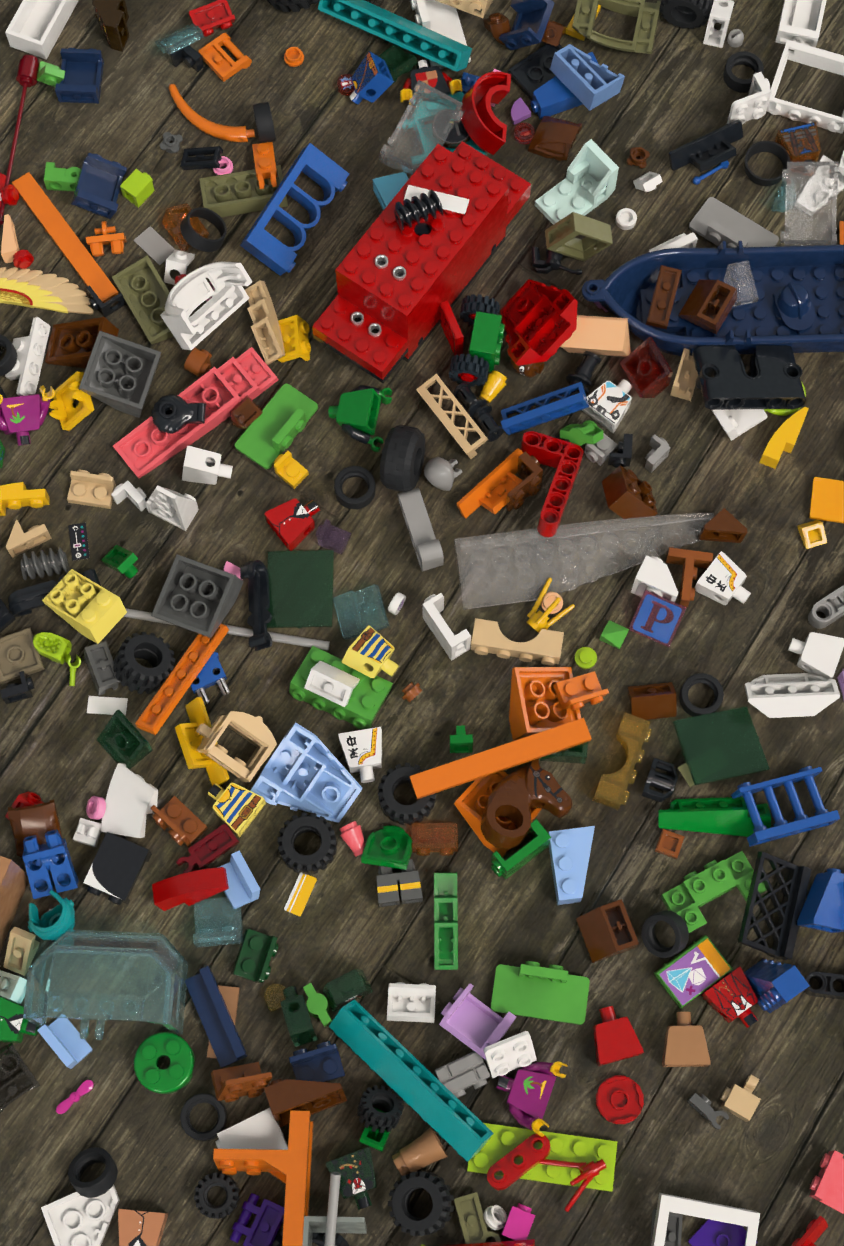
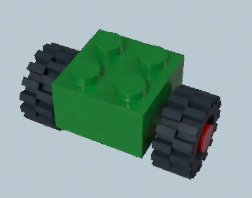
M471 294V297L467 295L466 298H463L460 319H463L465 323L468 322V325L474 324L469 354L467 356L464 354H460V356L455 355L451 359L449 378H452L454 382L457 381L458 384L468 382L471 387L484 385L487 382L488 372H492L495 365H499L505 324H501L502 315H499L500 305L494 298L489 299V296L486 295L482 297L481 294H478V296Z

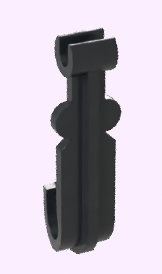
M260 560L249 561L241 565L240 578H248L249 580L248 600L249 611L252 614L248 617L247 623L253 627V636L249 637L250 648L255 647V651L272 646V638L267 632V623L272 620V614L268 611L270 608L269 574L266 566Z
M95 569L87 570L81 574L96 584L101 585ZM65 575L60 576L58 582L51 580L19 589L10 594L8 597V607L13 616L28 615L32 613L31 609L45 606L46 604L42 600Z

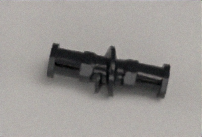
M585 351L583 353L584 358L575 370V374H568L566 380L569 386L582 382L585 393L588 394L589 390L585 386L592 385L590 379L596 365L600 364L601 358L592 352ZM573 391L570 393L569 396L580 393V391Z
M468 382L459 384L454 389L453 395L460 399L467 413L486 434L487 441L497 440L504 430L493 420L490 414L492 406L486 405V399H479L474 395Z

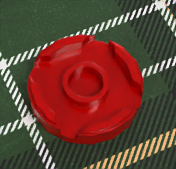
M615 1075L606 1079L599 1086L596 1093V1106L600 1115L606 1121L613 1124H627L634 1121L641 1113L644 1105V1095L640 1086L624 1075Z

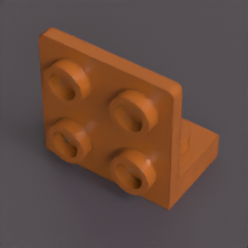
M175 796L161 810L155 805L151 807L154 813L151 817L164 831L168 828L171 838L180 846L184 843L189 848L208 829Z
M259 1062L212 1070L211 1072L217 1101L225 1100V1102H233L238 1100L239 1097L247 1095L249 1098L262 1095L264 1088L267 1087L272 1079L271 1072L261 1073Z

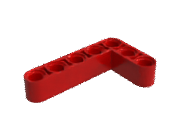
M528 431L524 433L520 447L522 452L526 451L529 456L533 455L540 464L557 469L537 527L540 535L552 537L558 530L580 469L583 449L571 442L535 431Z

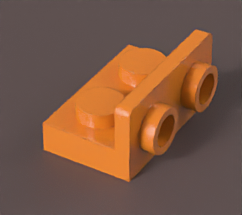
M595 671L563 680L553 685L562 710L571 708L572 711L583 708L584 704L588 702L591 705L598 704L604 701V696L609 694L608 689H601Z

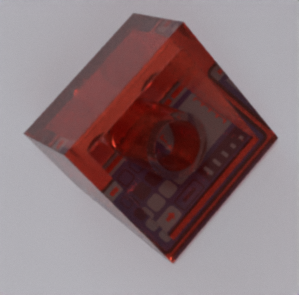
M648 337L620 362L640 398H655L670 384L673 371L652 337Z

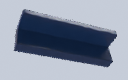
M209 966L200 969L199 974L186 979L185 983L219 1065L224 1068L248 1055L212 970Z

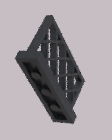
M763 851L758 852L738 943L767 953L770 957L777 960H792L799 929L797 920L804 906L812 869L805 866H797ZM764 860H768L773 869L767 874L763 868ZM783 868L789 869L786 881H784L780 872ZM775 874L779 885L773 889L768 878ZM761 882L764 883L767 893L763 896L758 891V886ZM782 889L784 896L782 903L779 904L775 893ZM768 897L771 898L774 908L767 911L763 902ZM758 904L763 915L756 919L753 914V908ZM775 912L779 916L776 926H774L770 915ZM765 919L769 930L762 934L758 923ZM753 927L758 938L750 941L747 939L749 929ZM771 934L774 939L772 949L768 947L765 938Z

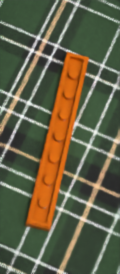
M30 172L13 181L12 185L18 190L21 198L86 286H91L102 303L118 295L117 289Z
M584 718L409 777L416 798L420 799L591 741L592 738Z

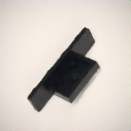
M739 119L670 151L671 169L675 171L691 163L702 172L736 156V148L731 143L743 138L742 121Z

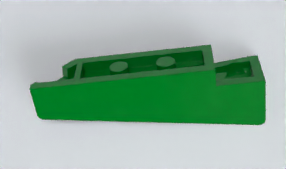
M732 797L675 799L671 802L669 809H660L658 811V826L663 829L745 837L754 833L753 829H755L743 797L734 799ZM768 804L756 805L763 825L767 829L771 828V814Z

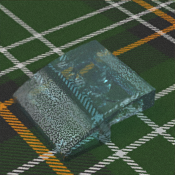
M191 23L155 41V43L163 53L170 55L204 38V35L197 25Z
M374 584L357 592L351 590L333 598L343 639L359 637L368 625L376 631L389 627L378 585Z

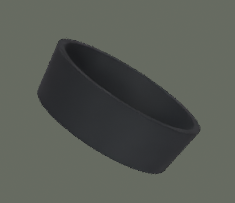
M773 141L757 142L747 150L745 155L746 175L757 185L772 186L783 179L790 167V156L787 150L782 145ZM760 152H769L776 155L782 161L784 171L782 175L776 178H761L750 170L747 163L753 155Z
M207 208L191 210L180 225L184 239L192 247L204 252L217 251L222 246L227 233L226 224L217 213ZM190 217H200L210 221L218 229L221 238L211 240L200 236L192 228Z

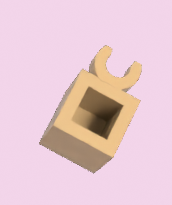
M750 1075L746 1079L743 1088L736 1084L732 1085L731 1088L726 1087L720 1098L723 1101L721 1108L745 1122L750 1121L761 1100L752 1094L760 1079Z

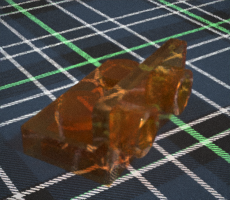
M188 203L167 208L162 220L164 228L169 232L180 249L185 252L190 244L182 236L180 225L182 220L192 210ZM190 217L192 228L200 236L208 238L209 232L199 218Z
M412 823V852H416L418 856H428L430 852H440V855L450 856L454 854L453 852H458V823Z

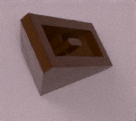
M724 508L704 525L698 540L741 543L747 534V528Z

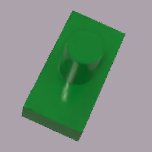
M115 545L101 559L107 567L124 574L128 579L135 576L138 572V569L133 565L138 560L137 556L118 545Z

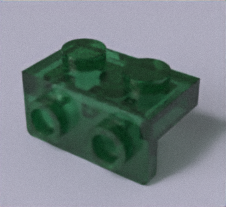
M393 44L379 55L387 64L394 81L392 84L397 81L399 76L411 71L413 66L418 63L415 55L405 53L403 48L396 44Z

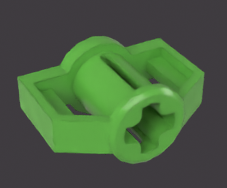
M586 420L583 424H569L560 429V438L568 439L571 443L579 446L585 443L595 444L604 439L603 430L591 420Z
M309 983L303 987L308 997L307 1009L313 1017L319 1018L323 1026L326 1027L332 1022L328 1015L329 1004L327 998L320 993H316L313 985Z

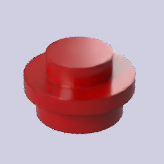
M12 184L2 188V201L10 206L17 204L19 192Z
M20 250L13 255V264L17 268H28L34 261L33 255L28 250Z

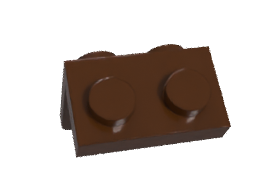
M526 451L519 456L518 474L524 480L507 494L506 509L509 512L512 509H519L525 503V499L528 496L536 495L541 489L543 469L540 467L539 461L533 455L529 456Z

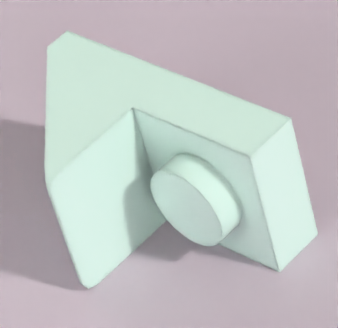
M0 970V997L21 1004L30 983L20 976Z

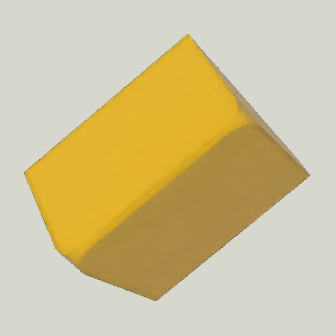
M814 520L797 526L806 549L827 543L823 522Z

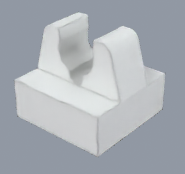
M80 818L73 840L96 847L101 834V823Z

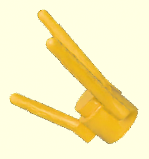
M552 578L547 579L532 610L527 615L529 619L526 623L538 633L541 629L547 630L575 607L574 604H571L549 620L547 616L561 601L558 597L544 613L540 610L536 613Z

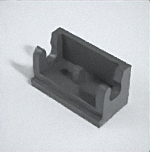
M104 641L85 647L84 659L98 696L104 695L109 688L116 690L121 680H117L115 677L117 672L113 671L114 661L107 642Z

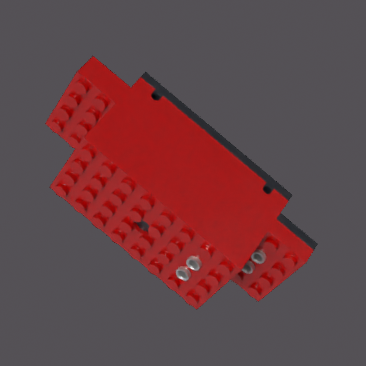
M463 141L453 153L437 144L336 268L338 295L312 326L314 339L381 383H384L402 359L409 363L440 323V304L448 300L452 308L505 241L507 225L530 198L531 183ZM408 185L469 199L465 214L443 209V216L439 211H436V219L431 214H428L427 222L423 217H420L419 225L412 220L411 228L404 223L403 231L398 226L394 210L395 203L400 202L403 205Z

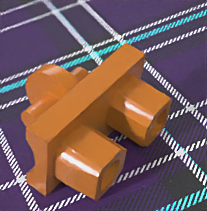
M102 221V228H94L95 235H103L86 237V242L94 257L104 256L103 245L111 244L112 254H123L124 243L127 242L124 233L109 234L116 232V227H108L106 221Z

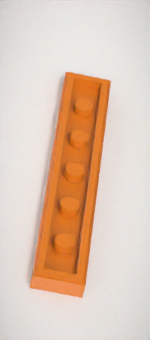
M220 624L212 638L201 634L196 636L136 721L137 728L154 735L158 733L229 631L226 625Z

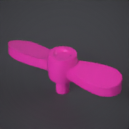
M84 1081L76 1092H72L69 1098L57 1106L56 1112L58 1114L67 1112L73 1103L78 1102L81 1096L93 1089V1081Z

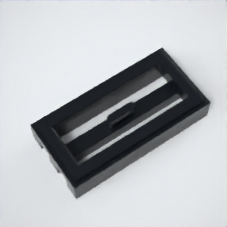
M220 146L184 149L180 167L183 170L219 168L220 164L218 161H221L222 157L220 154H223V149Z

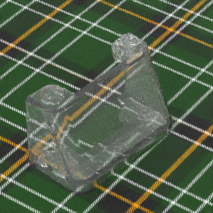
M418 80L414 88L416 92L410 98L409 105L393 135L388 139L387 145L384 144L380 151V162L410 175L414 174L437 144L444 145L455 122L459 123L464 115L462 102Z
M787 162V169L782 171V182H786L785 231L780 232V243H784V246L837 244L836 212L839 162Z

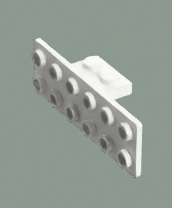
M410 0L411 8L416 12V24L467 46L456 8L435 0ZM429 60L431 67L438 66L440 69L446 68L445 66H442L436 62Z

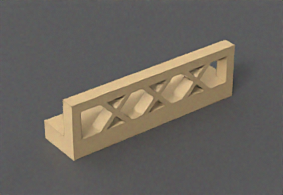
M435 374L416 390L468 457L472 459L477 455L475 450L484 444L488 438L440 377ZM436 381L441 386L440 395L430 394L427 390ZM443 399L453 401L452 411L442 409ZM455 415L465 416V427H456L454 425ZM468 431L477 432L481 438L470 445L467 441Z

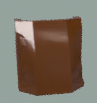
M543 116L532 138L528 152L545 158L567 161L569 151L576 141V136L582 129V123L576 124L563 119Z
M54 799L47 803L25 807H8L17 856L22 857L23 840L25 837L36 835L38 844L41 845L47 843L45 833L57 829L62 838Z

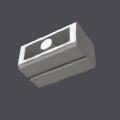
M475 1051L435 1070L438 1080L457 1098L465 1095V1089L474 1086L476 1090L488 1084L486 1079L490 1078V1073L483 1058Z

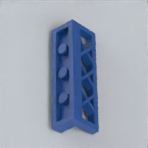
M579 382L501 410L503 430L508 435L588 408L589 404L583 383ZM573 391H580V393L569 396L570 393ZM553 398H558V399H560V400H558V401H555V402L549 404L550 400L553 399ZM534 405L540 406V407H538V408H536V409H533V410H530V411H529V409H530L531 406H534ZM514 412L519 413V415L508 418L507 416L508 414Z

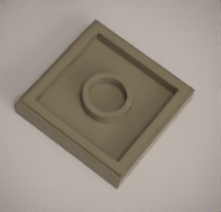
M31 628L0 638L1 684L19 679L20 671H24L28 676L45 670L41 656L34 648L32 640L34 635Z

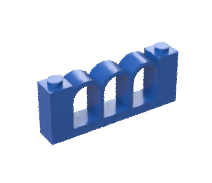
M311 143L306 145L240 246L279 276L285 272L289 273L296 264L294 262L297 256L295 252L306 241V232L319 222L321 217L320 209L333 200L335 192H341L348 183L346 178L349 173ZM301 172L322 188L324 192L323 201L313 199L294 184ZM286 194L308 211L310 216L308 224L299 222L279 207ZM271 217L275 218L293 233L295 237L294 247L284 245L264 230Z

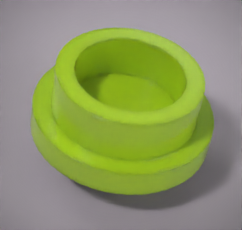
M582 647L575 653V663L582 669H590L596 664L597 654L590 647Z

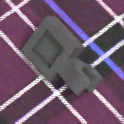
M694 1093L686 1101L717 1130L721 1128L716 1122L717 1116H722L725 1120L729 1119L726 1112L721 1110L714 1111L710 1106L712 1102L702 1093L699 1095Z

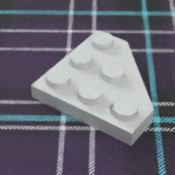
M113 1185L105 1194L98 1197L87 1198L75 1192L41 1207L54 1245L101 1246L120 1201L115 1186Z

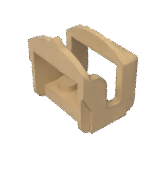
M230 711L227 715L218 716L211 727L203 723L196 730L197 733L203 736L202 743L197 751L204 753L235 775L241 782H251L259 768L277 745L272 732L263 723V718L261 716L254 717L244 712ZM227 726L257 747L247 763L237 757L231 758L227 755V749L216 744Z

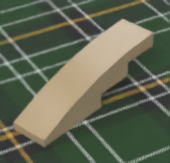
M260 280L245 289V292L249 296L248 302L250 307L247 309L254 324L251 326L263 358L266 364L269 365L283 357L285 351L273 302L265 281Z

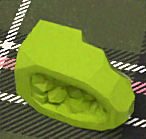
M42 632L34 635L32 639L35 650L40 655L54 662L64 664L66 662V655L71 652V642L56 634Z

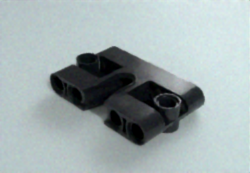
M703 345L692 351L695 368L698 372L696 386L701 390L704 405L707 409H798L806 404V397L800 379L802 369L796 364L793 349L790 346L756 345L755 354L750 357L751 377L746 374L743 361L734 345Z

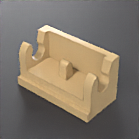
M684 348L670 395L691 401L698 372L695 368L693 356H690L689 349Z

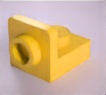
M287 451L284 455L280 454L274 461L275 474L293 489L309 475L308 470L292 458L290 451Z

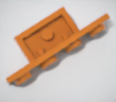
M517 448L457 502V507L464 518L470 516L481 505L493 514H496L506 505L507 494L523 481L515 475L518 472L519 456L523 454L521 449Z

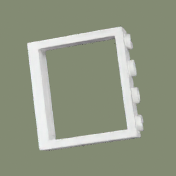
M787 39L771 87L772 92L766 111L773 115L787 117L793 121H801L807 124L814 122V127L818 126L831 132L843 133L844 110L842 116L839 117L775 98L787 60L844 76L843 55Z

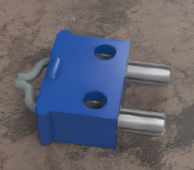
M217 652L211 655L195 678V680H199V683H192L190 685L194 694L197 693L199 697H202L200 691L202 692L207 703H209V699L204 690L215 684H218L223 695H226L221 682L227 694L230 693L225 682L227 677L219 662ZM215 671H220L218 675H214Z

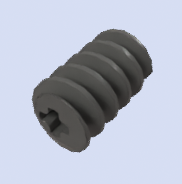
M58 547L56 554L52 548H49L48 555L43 550H40L38 557L34 551H31V558H28L26 553L22 554L21 571L24 581L27 580L28 575L31 579H35L36 573L40 578H43L45 571L48 576H53L54 570L58 575L62 574L63 569L66 573L69 572L67 555L61 547Z

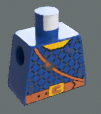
M370 51L367 53L351 78L355 90L349 97L356 104H360L363 99L372 103L392 85L394 81L385 60Z

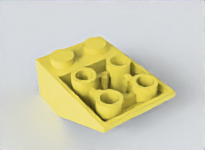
M73 569L42 600L44 604L79 633L97 644L127 613L120 597Z

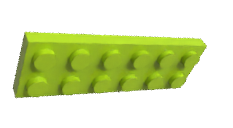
M484 1123L494 1134L479 1153L468 1161L467 1172L487 1174L493 1164L536 1133L530 1129ZM540 1131L549 1139L551 1144L550 1154L545 1159L576 1163H589L591 1161L595 1163L603 1159L606 1168L599 1171V1175L593 1177L586 1188L613 1192L617 1141ZM541 1142L534 1144L535 1149H541L543 1146ZM516 1157L514 1163L517 1165L523 1162L522 1157ZM537 1164L519 1179L571 1186L570 1182L581 1173L578 1168ZM497 1172L495 1175L503 1176L504 1174L502 1172ZM584 1179L575 1184L574 1187H579Z

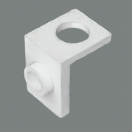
M174 250L166 259L164 283L175 285V280L171 278L170 271L175 269L180 274H186L187 266L194 260L195 254Z

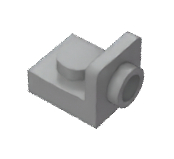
M604 433V439L595 444L587 443L584 451L586 457L591 462H596L600 466L609 458V454L618 448V444Z
M655 434L651 437L649 444L653 449L645 457V469L650 473L668 457L671 448L664 438L658 437Z

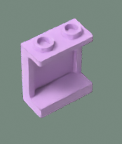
M470 983L465 990L463 988L458 990L453 997V1000H455L454 1004L449 1002L441 1012L444 1017L439 1025L486 1060L484 1048L499 1042L516 1019V1016L508 1012L502 1018L470 993L474 987Z

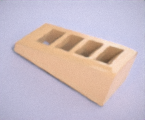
M7 214L4 215L1 256L5 263H11L14 259L13 255L20 250L14 223L11 216Z

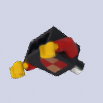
M420 60L416 63L417 69L411 71V78L406 79L400 91V102L410 100L412 102V110H416L417 104L420 101L449 95L450 91L452 95L455 94V91L462 92L461 80H453L445 72H441L438 66L429 67L427 60Z

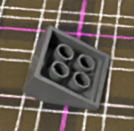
M99 331L79 390L120 412L140 418L160 361L161 352Z
M177 554L151 616L212 638L236 602L243 581L236 575Z

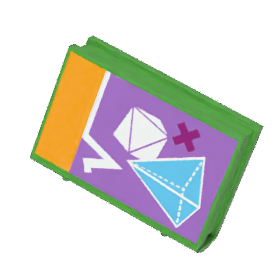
M704 935L669 962L664 963L661 968L654 972V975L681 1009L728 974L732 968L710 939Z

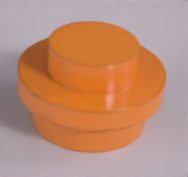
M290 47L284 54V61L291 67L300 66L304 61V54L298 47Z

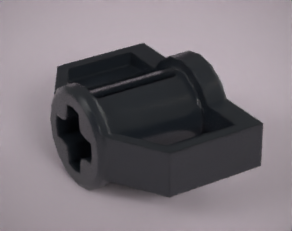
M654 758L642 793L643 797L663 802L673 794L678 780L674 764ZM658 768L669 772L672 776L657 772L655 769ZM652 786L664 790L667 793L663 794L649 789V787Z

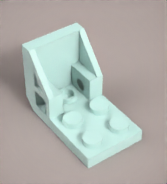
M591 139L584 144L568 167L566 178L535 200L534 205L553 225L572 212L585 216L607 200L616 187L619 167Z

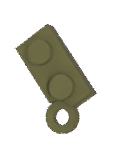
M477 1192L454 1199L466 1244L486 1243V1239L489 1236L494 1237L495 1242H500V1237L497 1233L487 1230Z

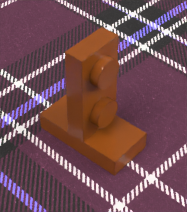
M669 547L666 563L683 565L679 607L687 608L689 602L694 601L695 588L692 587V580H696L698 567L708 568L711 565L713 553Z

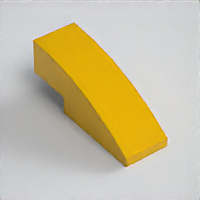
M804 407L778 428L768 442L759 463L776 469L782 452L785 451L791 454L809 408Z

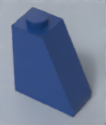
M831 868L827 869L825 873H818L797 920L798 926L830 933L844 932V874L841 873L840 869Z

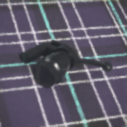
M546 246L547 260H540L539 248L531 247L532 266L536 267L537 273L548 274L552 270L559 269L576 275L583 273L581 269L572 270L562 266L563 254L548 250Z

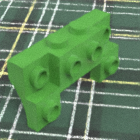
M743 851L718 863L716 860L711 861L704 866V871L698 874L696 871L689 873L683 877L685 881L682 884L661 895V899L667 909L683 918L689 933L707 924L699 908L735 887L738 888L747 902L754 870ZM763 882L758 886L760 894L767 891Z

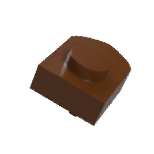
M493 13L489 15V18L483 20L484 26L492 33L497 42L505 45L499 37L501 34L510 32L509 19L502 13Z
M247 395L231 410L230 415L235 427L247 429L263 411Z

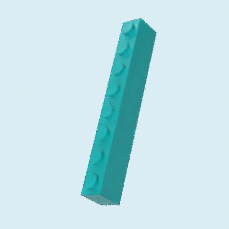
M320 0L318 10L456 72L467 68L472 48L365 0Z
M355 999L340 1009L329 1025L335 1034L365 1061L371 1070L376 1072L406 1104L410 1105L467 1162L479 1153L494 1133Z

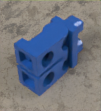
M57 829L45 833L47 842L45 844L39 845L36 835L25 837L23 840L24 851L22 857L33 899L51 895L49 893L50 890L55 892V888L57 893L78 888L79 879L74 870L66 840L61 838Z

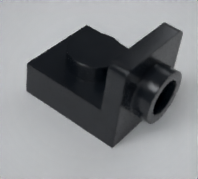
M185 41L181 45L176 46L170 54L172 65L175 67L184 61L189 68L192 67L197 72L204 68L202 56Z
M624 434L623 441L618 442V453L609 454L608 465H613L615 468H618L620 465L623 468L630 466L633 434Z
M24 671L19 672L22 684H9L5 689L0 690L1 697L6 704L33 697L31 690L35 689L32 677L27 676Z

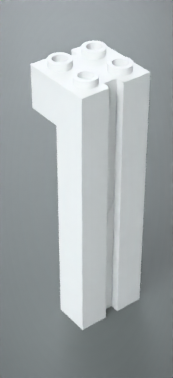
M784 0L775 42L786 44L788 39L816 48L827 0Z

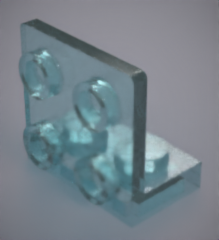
M227 897L204 899L194 904L195 934H193V942L197 948L243 942L241 907L233 909Z

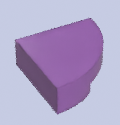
M521 97L515 101L511 109L513 125L531 117V111Z

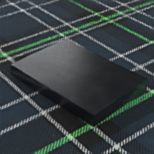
M547 43L507 70V73L511 74V79L531 101L533 100V92L556 76L550 70L554 53L563 48L560 44L553 46Z

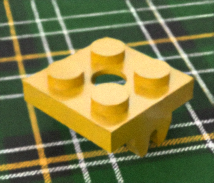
M76 371L54 390V400L49 405V408L54 410L49 415L60 420L62 430L70 431L94 411L91 396L79 390L84 372ZM75 399L79 401L76 408L73 407Z

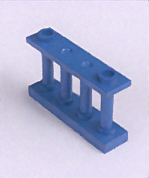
M807 766L798 770L799 773L753 785L750 782H746L737 786L738 789L731 794L732 799L743 796L755 828L753 829L754 833L747 837L750 847L829 826L840 819L837 810L828 812V809H825L814 781V777L822 772L821 767L812 769V766ZM805 780L816 810L815 816L808 818V815L804 814L793 784L795 782ZM785 787L796 817L794 822L788 823L787 820H784L773 788ZM764 791L775 821L774 827L767 829L763 825L752 795L753 793Z

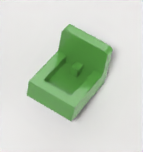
M41 61L36 81L56 87V83L59 84L64 79L65 71L60 70L56 65Z

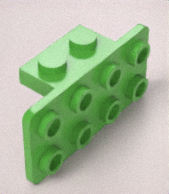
M284 384L262 410L263 413L251 423L237 440L235 448L264 469H269L274 464L276 458L292 444L296 435L305 428L309 419L318 410V404L291 385Z
M526 961V964H521L520 967L499 964L495 972L491 1010L497 1013L507 1014L511 1012L517 1016L582 1025L586 1017L590 980L583 976L569 975L568 971L563 970V966L549 965V968L540 967V963Z

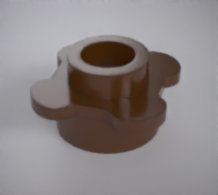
M633 147L630 149V157L627 159V164L639 166V168L643 169L647 165L646 160L649 158L650 153L642 147Z

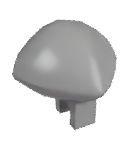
M435 457L425 464L424 474L429 483L436 488L450 491L454 478L460 475L462 470L458 468L453 470L454 465L458 463L456 459L447 461L441 457Z

